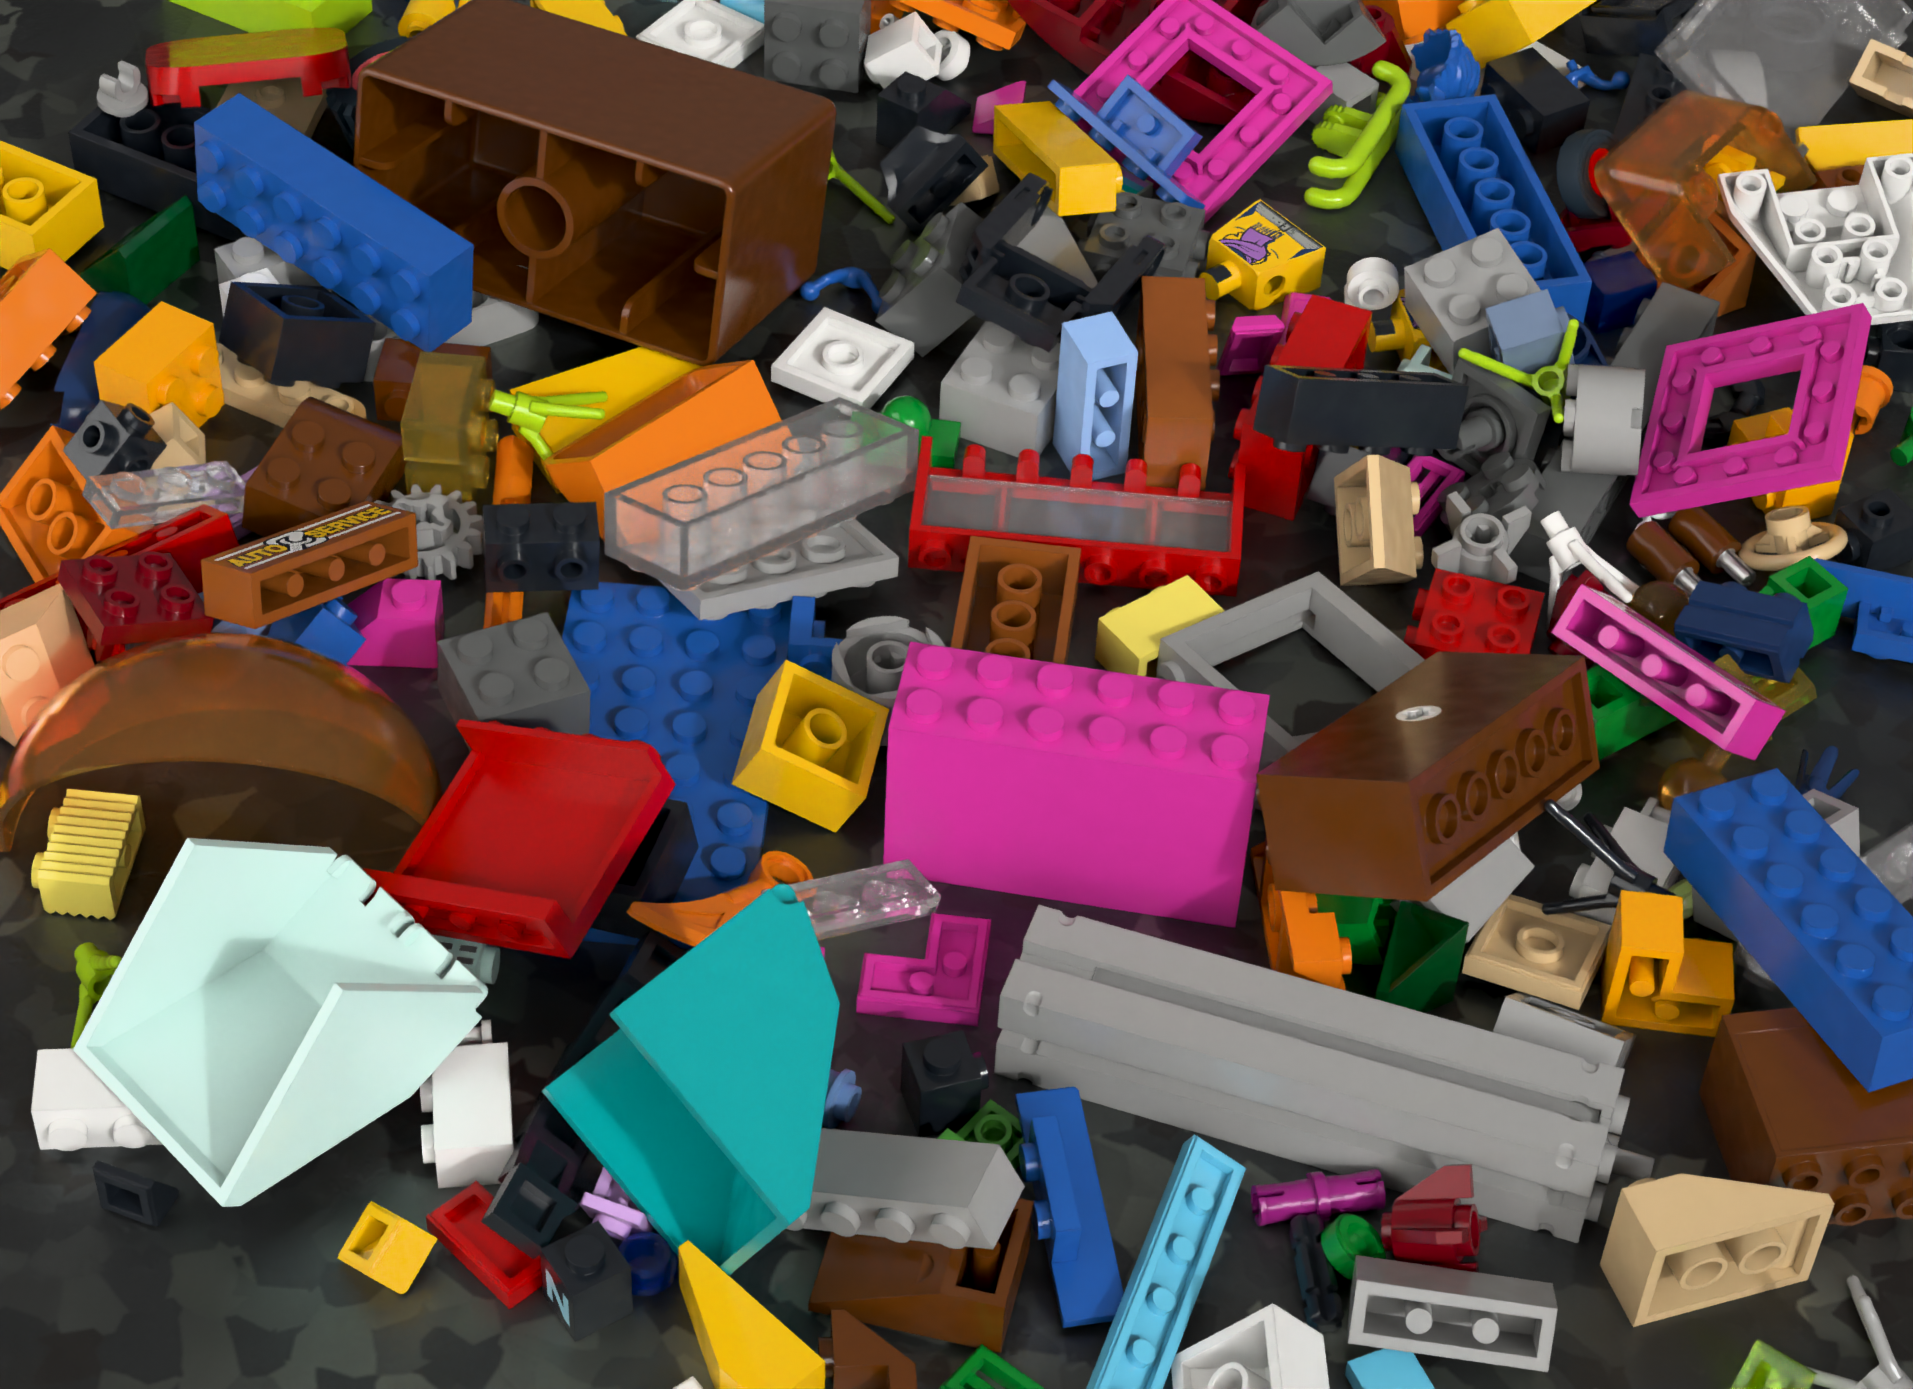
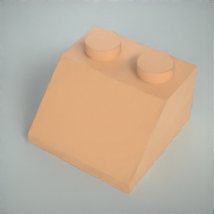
M60 583L0 610V737L22 751L73 727L102 688L72 601Z

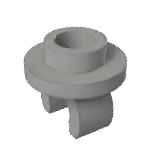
M121 60L118 62V79L105 73L100 76L97 103L102 111L124 118L133 116L147 105L149 97L147 88L140 82L141 74L138 67Z

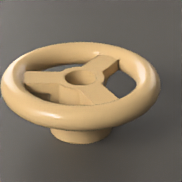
M1786 506L1772 510L1765 515L1767 530L1750 537L1742 543V549L1738 552V557L1754 570L1781 571L1808 556H1811L1813 559L1823 560L1834 557L1845 548L1848 536L1846 531L1838 525L1826 522H1811L1809 509L1805 506ZM1823 543V544H1821V545H1819V546L1810 548V547L1815 546V545H1817V544ZM1757 553H1777L1778 555H1764Z

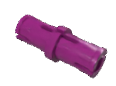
M1377 1168L1370 1169L1369 1171L1325 1176L1322 1171L1309 1172L1306 1174L1307 1178L1264 1185L1256 1184L1251 1187L1252 1212H1259L1254 1218L1257 1226L1290 1221L1296 1215L1302 1214L1307 1216L1313 1213L1319 1214L1325 1222H1329V1216L1374 1209L1383 1210L1386 1202L1384 1182L1376 1183V1180H1381L1382 1177L1381 1172Z

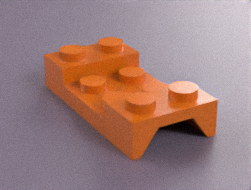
M1266 837V841L1251 848L1250 857L1271 970L1346 991L1342 974H1350L1352 969V952L1349 938L1339 937L1334 912L1318 913L1315 893L1275 890L1272 867L1268 863L1266 856Z

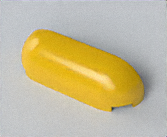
M1913 119L1807 126L1795 129L1799 154L1804 163L1814 173L1845 166L1865 165L1866 158L1913 153Z

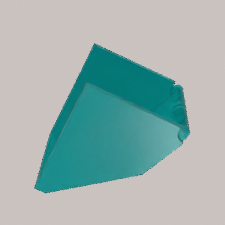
M777 884L771 890L768 889L615 1008L609 1015L620 1029L542 1091L638 1209L646 1215L647 1220L677 1256L678 1247L689 1240L727 1275H731L810 1208L840 1002L804 901L798 902L794 890L789 885Z

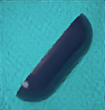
M100 291L90 307L91 313L84 320L59 373L54 391L64 392L62 411L57 424L50 423V427L54 425L76 433L84 423L86 416L100 402L94 361L151 311L144 302L133 295L121 291Z

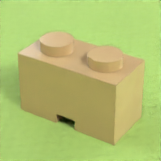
M1870 39L1849 80L1850 85L1858 96L1913 119V58L1905 52Z

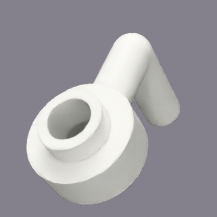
M888 13L881 19L879 27L882 29L900 19ZM942 29L934 34L942 44L939 74L935 77L942 81H947L961 74L967 67L970 57V45L965 38L955 31Z
M1378 257L1364 258L1357 261L1349 269L1347 284L1344 287L1345 304L1372 311L1388 307L1398 297V271L1388 260Z

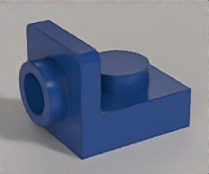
M793 596L788 641V661L831 681L832 651L836 642L839 645L843 639L825 638L826 621L815 620V597Z

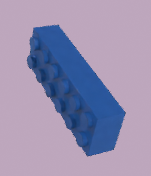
M238 93L194 122L198 201L207 210L217 213L238 227L246 236L254 238L267 246L285 262L294 264L315 278L324 288L333 290L354 304L359 311L372 316L393 330L401 339L411 342L427 354L431 353L472 322L474 244L241 93Z
M1496 95L1402 104L1395 153L1442 251L1499 228L1540 290L1548 289L1554 307L1564 306L1567 313L1584 323L1592 280Z
M1778 768L1674 797L1663 851L1664 854L1868 1093L1913 1079L1912 915Z

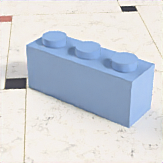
M1112 311L1062 323L1053 445L1070 473L1072 459L1075 455L1087 454L1091 456L1094 461L1092 481L1125 473L1128 461L1138 351Z

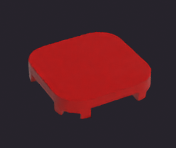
M299 28L199 37L159 43L146 49L145 67L150 104L153 106L181 102V108L201 107L200 86L301 77L303 97L323 95L322 89L350 88L352 85L345 33L343 30L336 28Z

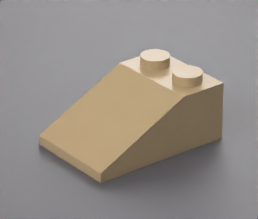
M1367 455L1334 477L1340 586L1406 583L1417 578L1416 569L1422 568L1424 559L1422 539L1420 536H1414L1413 515H1417L1420 510L1419 485L1417 482H1411L1410 467L1380 455Z
M1683 1173L1657 1180L1654 1178H1643L1626 1188H1622L1620 1191L1600 1267L1631 1325L1636 1327L1808 1280L1835 1204L1827 1193Z

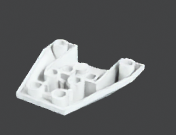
M1913 153L1866 158L1859 185L1776 194L1768 169L1718 174L1717 183L1729 219L1805 315L1864 303L1872 316L1871 325L1913 321Z

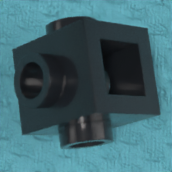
M100 400L94 410L86 416L84 423L64 447L63 451L91 486L129 495L139 481L149 473L153 463L167 445L153 429L155 422L145 410L132 403L122 406Z

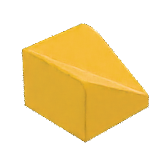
M370 1201L339 1252L337 1259L393 1291L404 1294L408 1291L438 1238Z

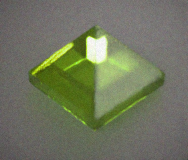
M1757 1339L1731 1389H1810L1818 1373Z

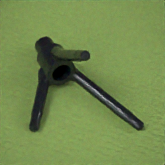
M1548 799L1544 803V808L1562 826L1614 871L1607 894L1545 903L1542 906V912L1545 915L1616 908L1621 890L1676 896L1673 892L1657 885V877L1641 870L1633 863L1592 812L1586 813L1583 817L1584 822L1591 829V833L1554 800Z

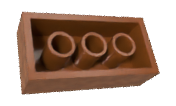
M1142 276L1135 340V347L1138 351L1135 392L1138 459L1144 460L1148 466L1146 486L1178 489L1180 468L1184 464L1193 463L1201 468L1200 491H1205L1211 441H1214L1215 410L1213 409L1212 402H1218L1220 392V370L1210 369V366H1216L1218 337L1217 334H1208V331H1214L1215 300H1206L1205 278Z
M971 536L950 647L1067 665L1077 600L1081 548Z

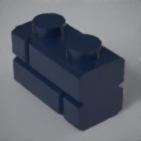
M1699 580L1689 597V605L1684 606L1674 623L1676 639L1720 668L1788 684L1799 666V659L1805 656L1810 647L1814 634L1807 603L1801 602L1798 598L1788 593L1781 592L1771 596L1749 591L1743 585L1730 581L1720 585Z

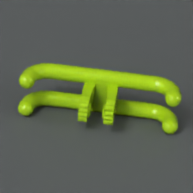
M1383 60L1373 64L1372 74L1377 79L1391 85L1387 94L1378 92L1374 114L1347 106L1344 108L1342 105H1331L1324 112L1322 117L1324 121L1319 122L1318 125L1316 124L1312 130L1311 140L1318 146L1317 148L1326 149L1329 153L1342 156V158L1331 159L1314 156L1309 160V171L1316 176L1330 179L1345 178L1347 176L1348 178L1342 187L1335 190H1325L1317 187L1307 189L1304 193V201L1309 206L1325 210L1341 209L1349 206L1359 197L1397 138L1402 104L1407 99L1411 88V82L1407 73L1399 66Z

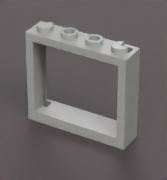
M1318 571L1161 638L1156 678L1238 690L1213 666L1300 628L1307 631L1377 692L1425 661V659ZM1268 715L1259 772L1300 745L1297 740Z

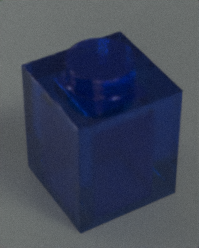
M1632 251L1583 263L1592 280L1584 318L1586 323L1596 334L1633 325L1642 300L1644 298L1652 299L1657 292L1658 281L1655 279L1652 271L1646 268Z

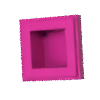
M1026 81L1015 82L977 97L972 132L994 135V105L1025 103Z

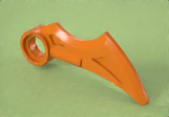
M768 851L761 857L749 875L747 883L709 898L690 902L648 903L637 901L631 903L626 913L668 937L695 947L768 889L771 890L775 885L779 884L773 877L789 885L794 890L798 902L805 901L813 889L814 879L807 866L798 858L786 852Z

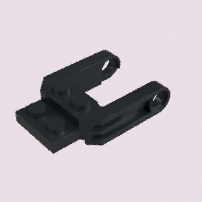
M1030 172L974 230L972 235L974 242L967 248V259L961 264L959 270L964 283L961 286L956 303L971 310L980 319L991 321L1019 336L1023 342L1050 352L1057 343L1061 342L1062 323L1110 311L1119 320L1140 295L1142 276L1155 275L1164 257L1167 245L1147 235L1137 247L1132 244L1093 289L1088 287L1082 280L1017 247L1042 217L1054 191L1049 187L1050 183Z

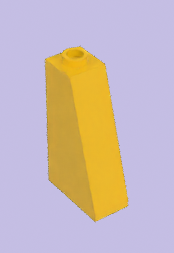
M641 346L510 389L509 391L514 396L519 391L531 396L543 397L603 391L607 393L608 399L605 402L578 405L603 409L605 417L601 420L548 416L539 435L554 454L679 376L702 366ZM512 424V430L514 431L516 436L532 446V444L518 432L519 426ZM534 449V462L557 494L561 493L553 484L543 464L544 461Z

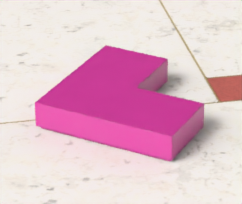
M931 913L925 959L864 953L857 994L856 1013L978 1026L991 932V919Z

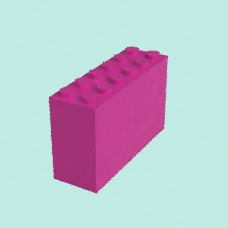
M910 642L888 727L883 874L1236 928L1257 788L1256 774L1260 768L1270 695Z

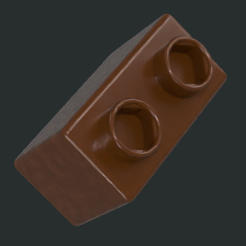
M471 0L361 70L357 84L353 167L474 244L473 291L699 366L714 364L814 274L817 267L837 113L833 102L824 96L512 0Z

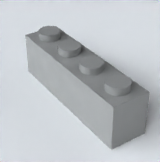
M822 1128L810 1208L786 1229L799 1231L804 1228L831 1231L845 1237H851L855 1234L885 1237L899 1243H906L909 1240L939 1243L953 1249L974 1247L993 1250L1025 1186L999 1144Z

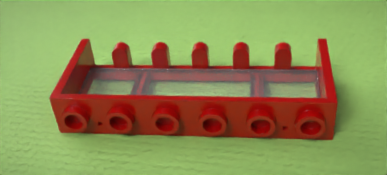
M922 436L909 529V568L964 572L970 537L977 536L1081 548L1078 583L1154 590L1159 586H1166L1188 575L1208 595L1236 597L1242 551L1246 464L1235 463L1232 492L1221 493L1200 491L1201 468L1193 463L1184 464L1180 468L1178 489L1146 486L1148 466L1144 460L1137 458L1131 459L1126 463L1124 484L1092 481L1094 461L1087 454H1078L1073 457L1070 479L1038 476L1040 455L1032 449H1024L1019 453L1017 474L985 472L986 450L977 444H971L965 448L963 470L932 467L933 437Z

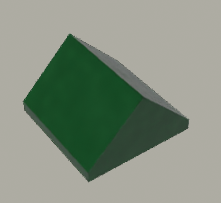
M186 195L135 227L78 275L97 294L100 291H121L133 295L147 305L200 260L192 202Z

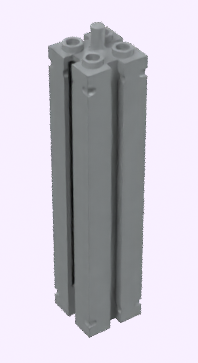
M1038 905L1023 940L1020 959H1015L1000 994L998 1027L1002 1028V1031L996 1042L994 1074L1017 1081L1020 1078H1026L1032 1082V1085L1048 1090L1076 1087L1079 1090L1080 1098L1086 1101L1341 1175L1377 1168L1381 1172L1382 1177L1381 1180H1376V1183L1383 1181L1385 1188L1402 1193L1407 1192L1445 1165L1472 1164L1474 1197L1459 1198L1462 1204H1475L1478 1215L1487 1216L1488 1218L1533 1231L1546 1229L1554 1237L1574 1243L1579 1241L1584 1219L1598 1221L1607 1188L1606 1184L1609 1182L1611 1173L1636 1180L1650 1178L1655 1158L1618 1148L1620 1136L1608 1133L1612 1132L1621 1135L1631 1099L1630 1097L1618 1094L1625 1071L1623 1068L1601 1062L1596 1065L1589 1064L1584 1060V1057L1077 915L1074 918H1069L1062 911Z

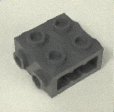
M1130 192L1116 193V211L1090 213L1087 226V237L1089 238H1080L1078 248L1099 283L1132 244L1137 247L1142 239L1149 235L1167 245L1164 257L1154 276L1198 278L1200 263L1197 260L1205 262L1211 232L1203 230L1205 209L1190 207L1178 202L1171 203L1142 197ZM1140 295L1135 300V302H1139Z

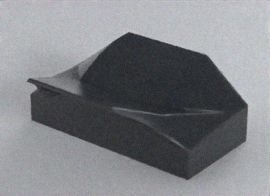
M915 126L880 161L888 188L887 206L919 236L928 222L936 214L942 213L989 165L960 134H941L921 126Z

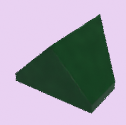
M1401 901L1375 999L1423 1013L1453 1001L1469 922L1414 903Z

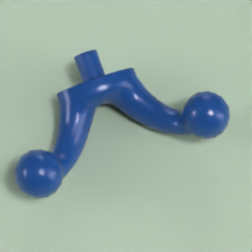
M1574 59L1566 63L1570 73L1565 77L1577 88L1578 81L1603 91L1626 89L1631 82L1630 75L1625 71L1616 72L1612 80L1608 81L1596 76L1588 65L1579 69Z
M849 266L822 275L815 281H807L801 285L800 294L807 301L817 299L820 290L826 286L840 283L850 288H863L872 300V310L876 314H878L882 303L879 291L872 281L871 275L858 267Z

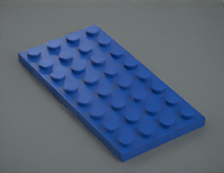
M599 582L598 589L571 590L562 640L591 691L589 734L600 738L628 742L640 740L650 744L660 754L663 765L676 784L668 799L687 802L699 848L673 903L709 898L747 883L749 875L762 857L769 802L731 783L757 695L784 661L788 660L792 600L780 602L775 607L769 609L753 608L730 613L720 620H699L666 587ZM590 928L582 941L636 945L639 939ZM662 934L664 937H666L679 948H694L693 946L682 943L678 940H675L671 937Z

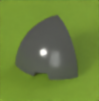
M1269 0L1265 5L1258 7L1251 23L1252 28L1307 65L1328 66L1355 60L1374 51L1387 41L1378 24L1361 0Z

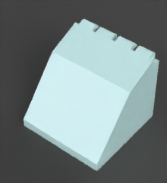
M187 838L73 1049L222 1207L242 1206L410 1098L483 1018L476 1011V1008L486 998L488 994L487 986L459 960L455 961L451 970L442 979L440 975L449 967L453 960L452 953L420 923H414L413 916L382 887H379L374 898L367 905H364L365 901L376 889L375 880L348 855H342L335 860L337 853L330 847Z

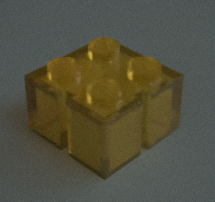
M420 351L400 424L404 461H407L405 465L407 495L411 494L412 485L418 484L422 492L430 493L431 489L437 484L441 485L442 495L445 496L456 490L462 492V503L469 501L475 502L478 488L486 489L489 478V457L486 454L487 452L496 451L498 421L489 418V412L492 411L488 410L491 396L496 389L495 380L487 379L484 356Z

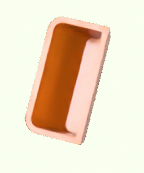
M754 360L706 365L679 376L555 452L543 464L553 484L569 502H596L599 537L619 560H632L633 564L636 565L649 561V551L662 548L661 544L670 538H681L700 529L704 525L701 518L712 511L722 512L739 504L744 499L741 493L749 487L763 486L778 479L783 474L781 467L798 457Z

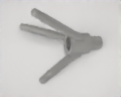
M1855 1275L1847 1278V1285L1879 1361L1877 1367L1869 1372L1861 1381H1856L1765 1356L1761 1360V1366L1766 1370L1830 1389H1913V1382L1899 1367L1892 1353L1871 1298L1866 1295L1859 1278Z

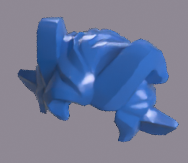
M1430 28L1424 33V43L1414 45L1411 50L1415 57L1416 68L1420 71V74L1416 81L1417 88H1415V94L1412 96L1409 93L1405 104L1474 97L1480 82L1481 67L1479 62L1475 61L1469 47L1462 41L1461 34L1457 33L1456 29L1450 31L1447 29L1443 31L1437 29L1436 33Z

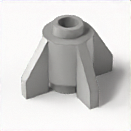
M1457 491L1447 495L1445 510L1453 539L1432 548L1431 563L1438 569L1504 584L1515 581L1518 566L1509 554L1530 527L1532 512L1525 505L1502 516V522H1500L1496 517L1489 514L1477 513L1471 515V508Z

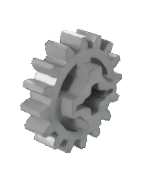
M415 484L412 485L411 494L404 496L395 489L390 491V503L380 500L374 502L416 513L418 567L401 573L405 575V579L425 577V580H436V575L443 573L446 577L453 580L457 578V566L471 569L474 566L473 555H479L483 552L482 515H477L476 503L474 501L462 503V492L458 490L445 496L442 495L441 485L435 484L430 493L422 492L420 486ZM454 527L458 530V534L453 531Z

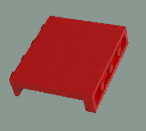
M459 719L455 726L472 751L395 871L391 873L363 868L376 882L375 891L365 901L364 905H367L374 898L379 887H382L413 916L414 923H420L432 935L572 959L676 784L663 765L658 751L650 744L640 740L628 742L600 738L589 733L576 735L554 732L543 727L532 729L509 726L498 721L480 722Z

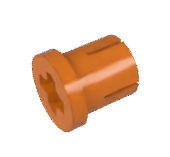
M1863 365L1850 429L1852 433L1855 430V435L1865 434L1871 430L1879 410L1889 403L1893 394L1892 381L1884 372L1868 365Z

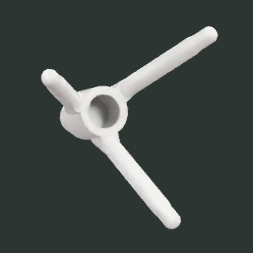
M1556 511L1540 521L1550 538L1546 544L1553 554L1549 558L1550 587L1547 630L1557 590L1562 585L1563 573L1581 563L1624 603H1629L1633 597L1653 612H1657L1660 609L1661 604L1597 555L1583 541L1576 527L1569 528L1560 511Z

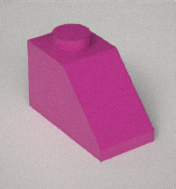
M387 578L379 581L348 604L358 615V618L353 623L366 638V641L346 665L438 668L437 641L443 640L445 631L441 580Z

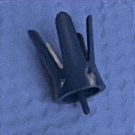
M1835 746L1826 748L1810 775H1805L1808 751L1803 749L1795 788L1801 795L1815 789L1839 799L1856 780L1860 771L1858 769H1851L1828 790L1826 785L1837 760L1838 749Z

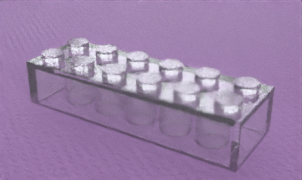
M838 397L605 492V555L627 564L634 571L644 572L667 583L674 590H695L702 583L725 573L736 572L745 564L764 556L777 554L786 546L802 539L815 537L820 531L841 522L854 520L857 515L879 505L890 504L895 498L915 490L918 469L919 430Z

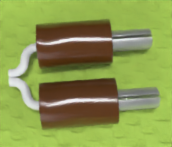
M1701 506L1642 517L1643 521L1637 524L1626 543L1627 551L1669 592L1675 593L1684 590L1691 596L1699 580H1701L1697 577L1700 564L1693 556L1711 573L1718 574L1726 571L1744 587L1751 585L1756 577V573L1738 557V552L1742 549L1740 542ZM1651 517L1659 520L1672 518L1668 525V531L1682 544V546L1672 536H1670L1656 521H1652Z

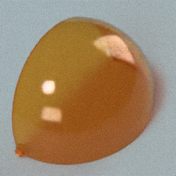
M233 632L194 633L149 642L109 657L78 675L43 705L24 729L11 752L0 782V852L11 851L20 815L36 789L65 777L114 766L153 762L200 761L248 764L285 769L334 780L378 796L409 814L422 827L443 796V789L433 756L417 727L405 711L382 688L364 674L336 658L284 639Z

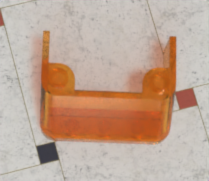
M1684 90L1665 101L1596 163L1594 177L1598 189L1661 283L1665 282L1682 289H1687L1736 261L1707 219L1717 208L1718 187L1714 179L1705 172L1703 167L1726 145L1756 157L1755 170L1768 169L1785 176L1784 185L1776 191V194L1802 191L1818 181L1785 132L1783 123L1776 113L1769 111L1763 106Z

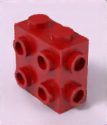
M1435 568L1430 589L1419 588L1412 620L1420 622L1419 627L1408 625L1404 643L1425 660L1437 652L1531 654L1545 593Z

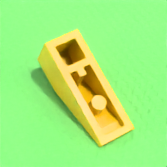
M689 1240L678 1247L679 1286L714 1389H825V1360Z

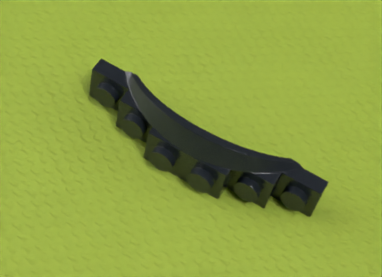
M652 928L640 937L616 982L602 993L579 1036L567 1045L513 1140L517 1143V1146L498 1178V1181L502 1184L481 1220L482 1223L532 1259L540 1255L541 1248L549 1245L562 1219L573 1214L581 1207L580 1202L584 1192L591 1194L594 1191L604 1167L542 1091L620 1029L609 1015L615 1008L686 954V952Z

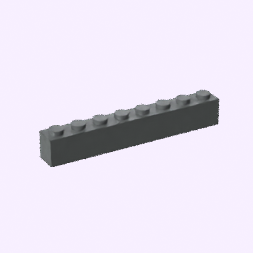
M1662 282L1652 299L1644 298L1635 316L1634 328L1626 326L1620 336L1615 353L1616 357L1607 356L1605 359L1608 366L1645 369L1640 456L1666 346L1712 336L1720 307V302ZM1563 429L1559 438V448L1550 447L1542 461L1540 473L1547 485L1545 491L1538 487L1534 492L1539 502L1531 510L1530 527L1509 554L1518 566L1517 572L1549 584V558L1553 554L1546 544L1550 538L1540 521L1548 515L1560 511L1568 527H1576L1583 541L1588 545L1630 476L1561 472L1563 440H1574V437H1564ZM1574 568L1563 573L1562 584L1567 580Z

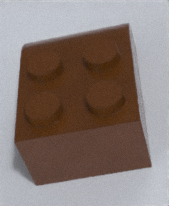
M306 398L293 413L245 484L242 528L266 537L364 501L375 502L380 500L386 502L391 494L390 491L395 488L413 460V439L317 398Z

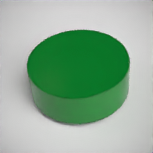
M1342 1214L1322 1231L1321 1245L1326 1258L1340 1274L1350 1280L1353 1279L1356 1255L1386 1259L1380 1235L1371 1224L1359 1216Z

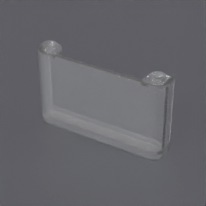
M1698 0L1654 52L1745 153L1757 158L1755 164L1759 169H1768L1769 171L1779 173L1785 176V182H1788L1808 164L1804 156L1809 151V148L1803 141L1796 143L1795 129L1798 127L1817 126L1850 85L1849 80L1870 39L1897 49L1908 38L1904 30L1913 20V11L1903 0Z

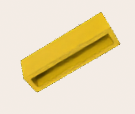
M1052 102L994 105L993 153L1021 180L1031 172L1050 183L1049 187L1054 190L1048 207L1057 216L1116 211V193L1121 192L1123 185L1120 165Z

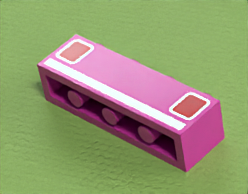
M1584 584L1580 585L1551 632L1722 749L1754 761L1786 712L1613 596Z

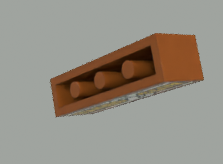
M364 501L202 559L201 570L205 615L257 629L418 567L416 513Z

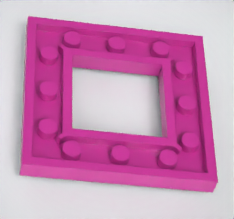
M1164 0L1074 92L1098 112L1127 74L1150 90L1190 49L1256 94L1199 154L1192 150L1172 175L1174 179L1206 205L1204 208L1206 210L1205 224L1333 93V84L1330 79L1212 0ZM1083 118L1078 123L1070 119L1087 135L1093 127ZM1098 144L1115 161L1126 168L1121 163L1126 155L1116 146L1110 152ZM1148 176L1146 180L1154 183L1153 188L1157 190L1160 185Z
M1864 303L1667 345L1639 460L1638 475L1635 477L1629 503L1636 515L1641 518L1841 480L1872 316ZM1801 370L1788 434L1701 451L1715 388Z

